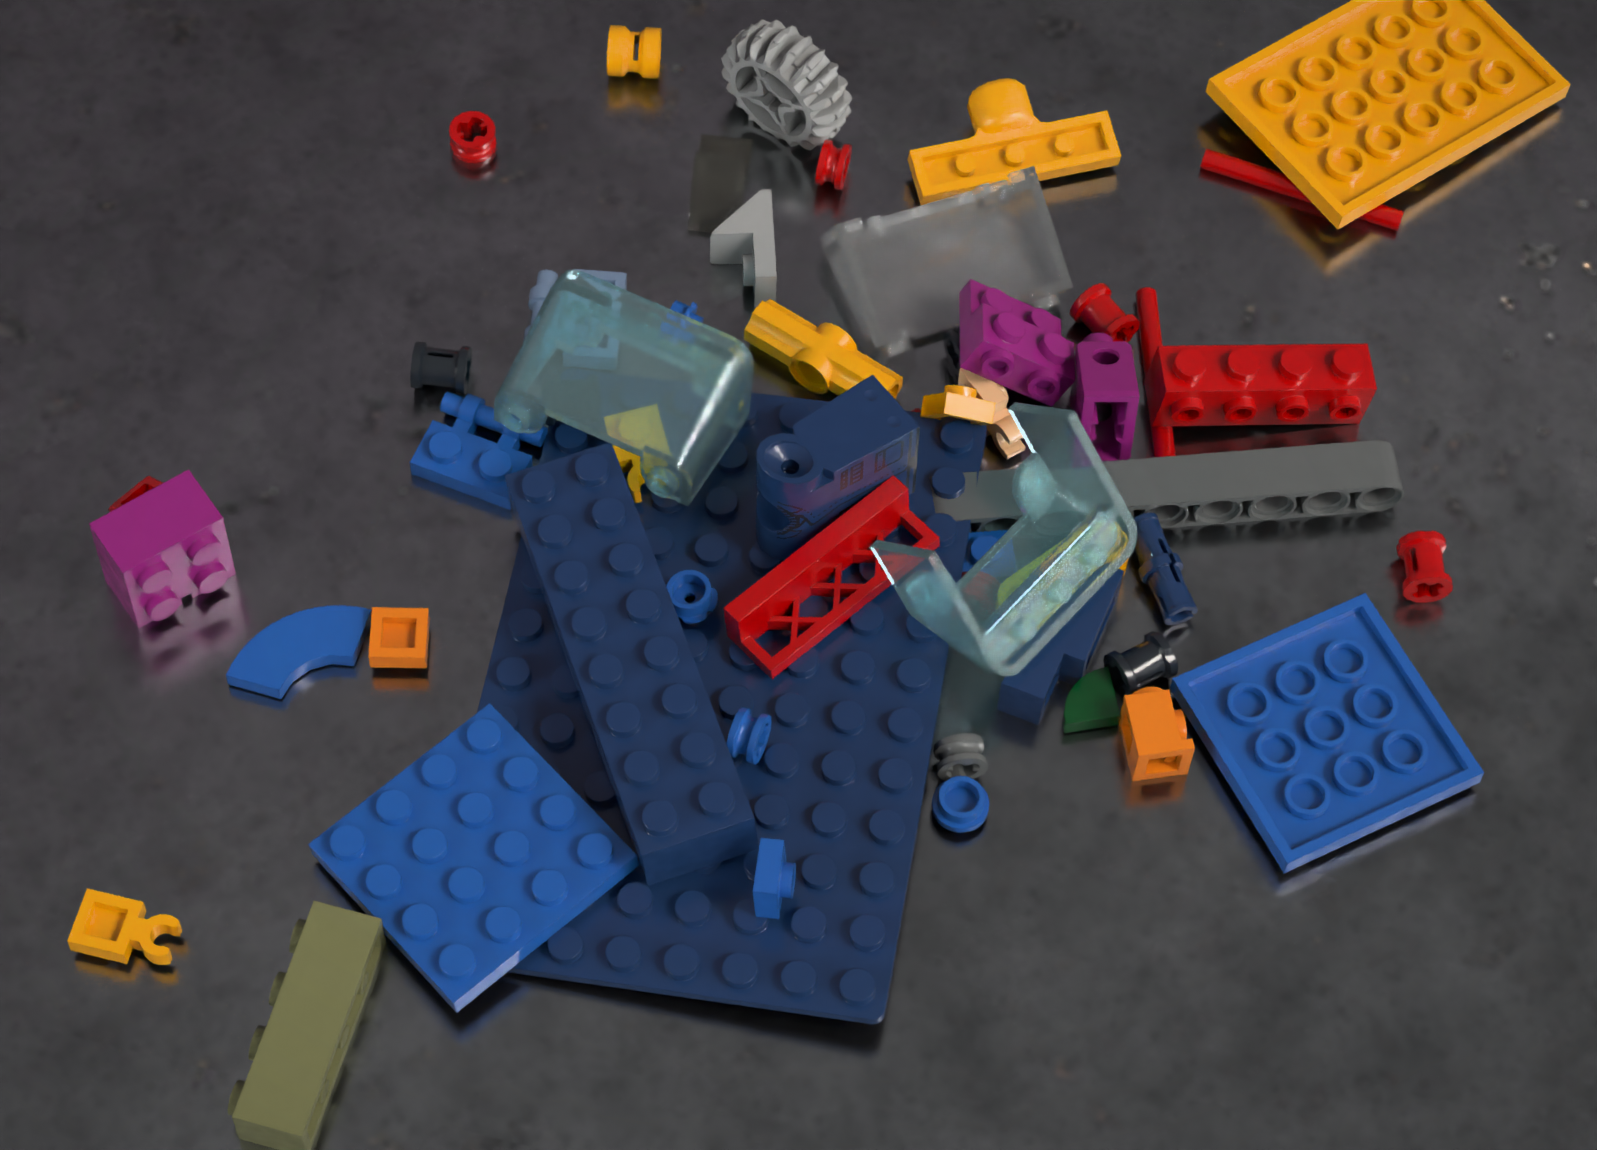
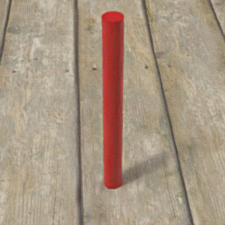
M1206 149L1200 166L1202 169L1313 204L1283 172L1211 149ZM1381 204L1358 219L1398 231L1404 211Z
M1150 287L1141 288L1135 293L1138 320L1140 322L1139 331L1145 377L1157 347L1163 346L1156 290ZM1150 419L1154 457L1176 456L1173 427H1152Z

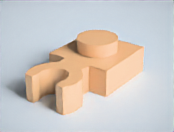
M960 368L958 386L976 389V398L996 402L993 424L986 425L987 436L992 435L993 441L1005 459H1009L1025 451V445L1020 439L1027 436L1028 431L1023 422L1007 409L1009 398L1005 386Z

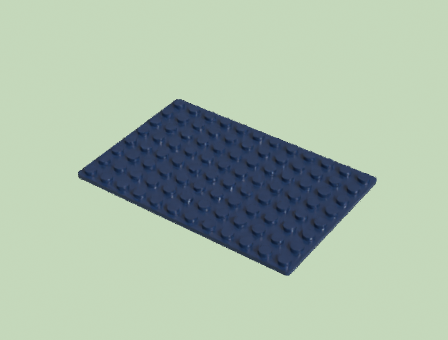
M568 371L561 376L560 382L588 380L589 376L599 375L602 405L601 422L592 423L590 419L557 420L554 426L548 427L539 464L608 443L605 417L658 406L670 451L671 462L663 463V465L669 472L671 493L669 496L663 497L661 487L657 482H645L640 487L642 502L635 503L665 584L667 585L669 579L680 571L696 570L703 573L709 579L711 588L716 589L718 593L717 606L715 610L707 612L705 620L694 624H686L681 618H679L725 741L727 742L732 722L741 707L749 708L753 717H759L762 713L771 716L772 723L769 739L759 762L756 765L748 763L744 754H739L736 758H732L755 817L758 845H760V838L784 840L786 861L796 863V878L792 899L782 898L779 919L756 917L752 891L759 849L647 886L639 863L637 868L508 972L867 1024H878L884 1019L958 602V593L971 528V520L955 521L948 514L935 513L929 477L933 476L932 488L934 493L944 499L957 498L964 492L965 476L963 472L977 471L978 481L987 427L986 425L970 424L968 420L950 416L942 417L939 420L920 417V412L906 411L920 426L915 492L909 495V510L940 537V546L775 678L771 679L727 636L724 607L784 561L770 557L761 550L756 540V495L758 489L756 486V450L761 441L770 435L780 433L792 434L793 424L827 404L828 401ZM629 472L623 473V474H624V477H625V479H626L627 485H628L627 477H628V473H629ZM900 525L884 538L883 550L907 551L919 540ZM521 535L477 712L490 703L635 852ZM875 545L870 550H876L877 545ZM852 563L842 571V583L865 584L875 576L876 563ZM883 563L882 570L889 564ZM833 578V579H832L830 582H828V583H834V582H835V578ZM693 596L685 598V601L688 603L695 600ZM810 596L800 604V617L825 616L833 609V597ZM841 597V602L844 601L847 597ZM768 630L755 641L773 657L790 643L791 630ZM799 630L798 636L801 635L804 631Z

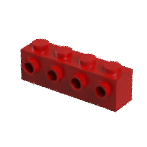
M1368 343L1158 346L1144 380L1152 427L1360 424L1377 390Z

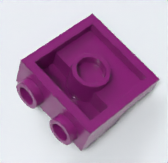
M972 279L959 292L960 367L1052 407L1076 381L1074 343L1061 336V319L1044 309L1035 308L1008 296L999 289L990 288Z

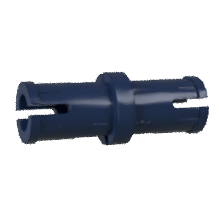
M1144 513L1128 521L1129 524H1126L1131 533L1132 546L1141 566L1138 572L1142 582L1150 586L1159 605L1164 623L1166 625H1177L1191 619L1193 614L1198 612V608L1191 593L1188 591L1181 573L1183 569L1181 558L1177 553H1173L1170 545H1168L1158 516L1155 513Z

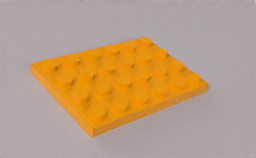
M1351 0L1209 78L1205 92L1337 229H1340L1566 97L1571 84L1485 0Z

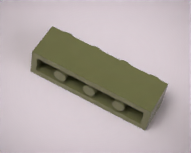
M313 901L307 920L300 918L296 922L289 945V952L293 954L287 973L279 971L274 979L269 997V1005L273 1007L267 1026L259 1025L251 1040L249 1060H252L253 1063L246 1081L237 1080L230 1095L228 1115L232 1116L239 1139L277 1150H311L386 945L381 918Z

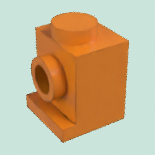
M1145 687L1130 695H1124L1119 727L1132 781L1188 774L1195 746L1193 738L1187 739L1184 713L1181 709L1174 710L1169 689Z

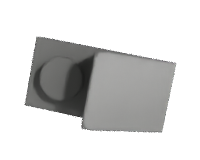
M761 189L721 223L710 236L711 264H742L743 286H753L754 307H757L762 300L766 302L772 299L776 302L777 272L771 189Z

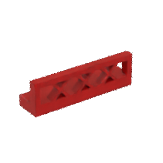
M893 475L724 607L727 636L773 679L940 546V537L909 510V489ZM900 525L919 540L907 551L883 550L884 538ZM875 545H877L876 550H870ZM852 563H876L875 576L865 584L842 583V571ZM883 563L889 564L882 570ZM833 578H835V582H834V583H828V582H830ZM810 596L833 597V609L825 616L800 617V604ZM841 597H847L844 601L841 602ZM768 630H791L790 643L773 657L755 641ZM799 630L804 631L801 635L798 636Z

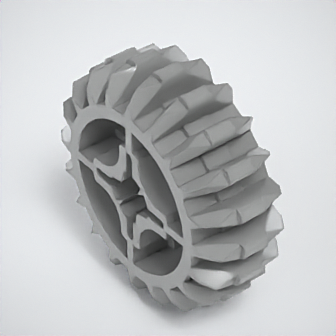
M761 19L755 25L751 24L746 30L742 29L732 40V44L721 58L724 65L721 73L723 78L729 82L726 86L727 91L737 98L736 106L745 110L749 115L748 120H754L761 126V129L768 131L775 138L786 140L790 147L799 144L810 151L816 146L821 147L826 139L831 140L841 130L840 128L846 122V118L852 112L849 106L852 97L845 89L848 82L844 77L838 75V64L830 62L825 56V49L816 47L812 43L811 36H801L793 25L785 28L782 22L778 20L770 23Z

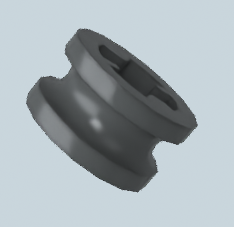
M960 733L939 740L933 747L934 757L940 761L937 764V775L939 778L946 781L955 776H967L975 779L983 775L988 770V761L981 754L985 748L982 737L972 733Z

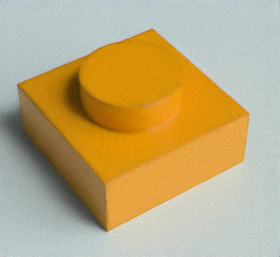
M945 385L944 392L923 396L920 417L940 420L942 417L950 416L968 420L970 424L989 425L993 424L996 402L976 398V389L958 385Z

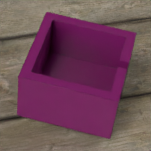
M189 469L89 523L105 580L138 629L151 621H160L171 616L183 604L181 598L188 594L194 598L201 593L214 592L222 587L228 578L236 574L224 519Z

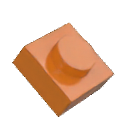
M372 607L368 655L370 668H427L430 625L428 608Z

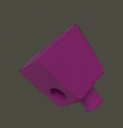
M1093 333L1086 336L1082 342L1076 345L1075 349L1076 381L1071 385L1070 389L1075 464L1130 459L1140 397L1131 344L1125 341H1113L1112 337L1105 333ZM1096 402H1102L1110 408L1111 416L1107 420L1098 422Z

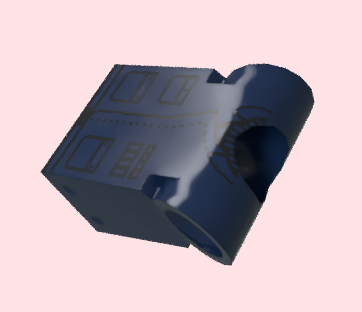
M874 375L866 378L793 424L792 434L780 433L770 435L759 444L756 450V486L758 488L756 495V540L761 550L770 557L785 560L893 475L909 489V495L915 492L920 426Z

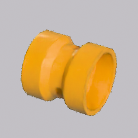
M610 25L607 47V76L623 77L628 72L639 73L643 78L659 79L661 28L645 27L641 32L630 31L626 26ZM636 44H639L638 61L635 60Z

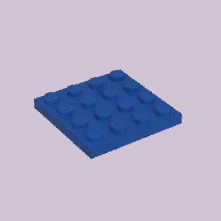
M1366 593L1172 678L1171 692L1283 873L1480 783L1484 775V771Z
M490 703L308 844L312 855L367 915L382 919L385 935L456 1013L639 866L637 854Z

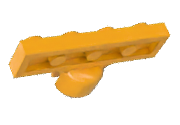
M1005 78L987 82L971 92L967 109L974 129V136L968 139L909 150L907 160L920 205L1112 167L1119 164L1122 156L1108 111L1052 122H1040L1033 114L1025 85L1016 79Z

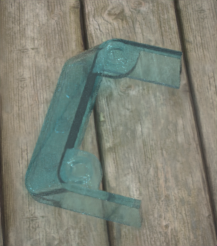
M1016 402L1008 409L1032 452L1019 465L1012 482L1013 497L1023 516L957 583L944 567L936 551L876 540L870 546L910 615L987 673L1005 677L1018 674L1124 564L1136 546V523L1074 410Z

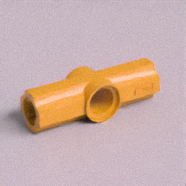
M772 299L760 302L752 312L751 318L744 329L745 341L786 364L793 378L801 386L813 393L824 394L829 390L839 396L871 375L875 376L894 399H896L902 388L903 377L858 351L853 338L842 328L827 322L821 323L817 327Z

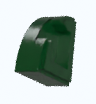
M1108 666L1086 674L1072 687L1066 699L1063 712L1064 733L1119 725L1121 714Z

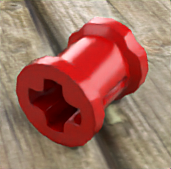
M1105 283L1093 285L1084 291L1070 309L1069 314L1076 323H1084L1092 333H1105L1111 336L1113 341H1125L1128 343L1139 329V320L1133 314L1126 315L1112 300V292Z
M1415 531L1399 539L1396 550L1399 558L1404 560L1406 579L1402 583V591L1407 600L1418 603L1434 602L1445 598L1453 590L1452 578L1449 574L1445 573L1442 556L1446 549V539L1439 532Z

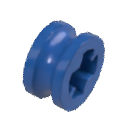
M741 707L738 710L726 742L732 758H736L739 754H744L748 763L756 765L759 762L770 735L772 723L770 715L762 713L759 717H753L749 708Z

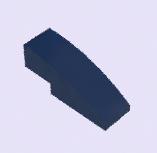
M1113 567L1090 580L1062 601L1036 627L1016 654L1001 683L997 710L1039 725L1058 680L1075 685L1077 681L1085 676L1117 602L1124 570Z

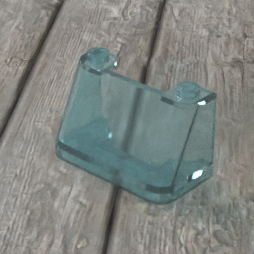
M575 269L566 270L550 288L494 401V420L513 432L530 434L540 431L546 423L548 416L640 456L641 475L648 489L659 497L670 498L689 506L749 417L754 369L753 356L740 340L725 332L588 273Z

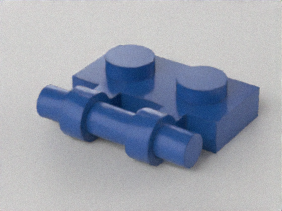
M446 392L440 404V412L457 417L453 427L432 420L410 461L411 474L511 510L512 506L505 475L533 467L532 456L518 450L522 442L542 447L548 433V427L531 422L530 415L520 411L512 410L509 414L485 405V399L472 394L462 397ZM478 425L501 433L502 435L498 443L473 435Z

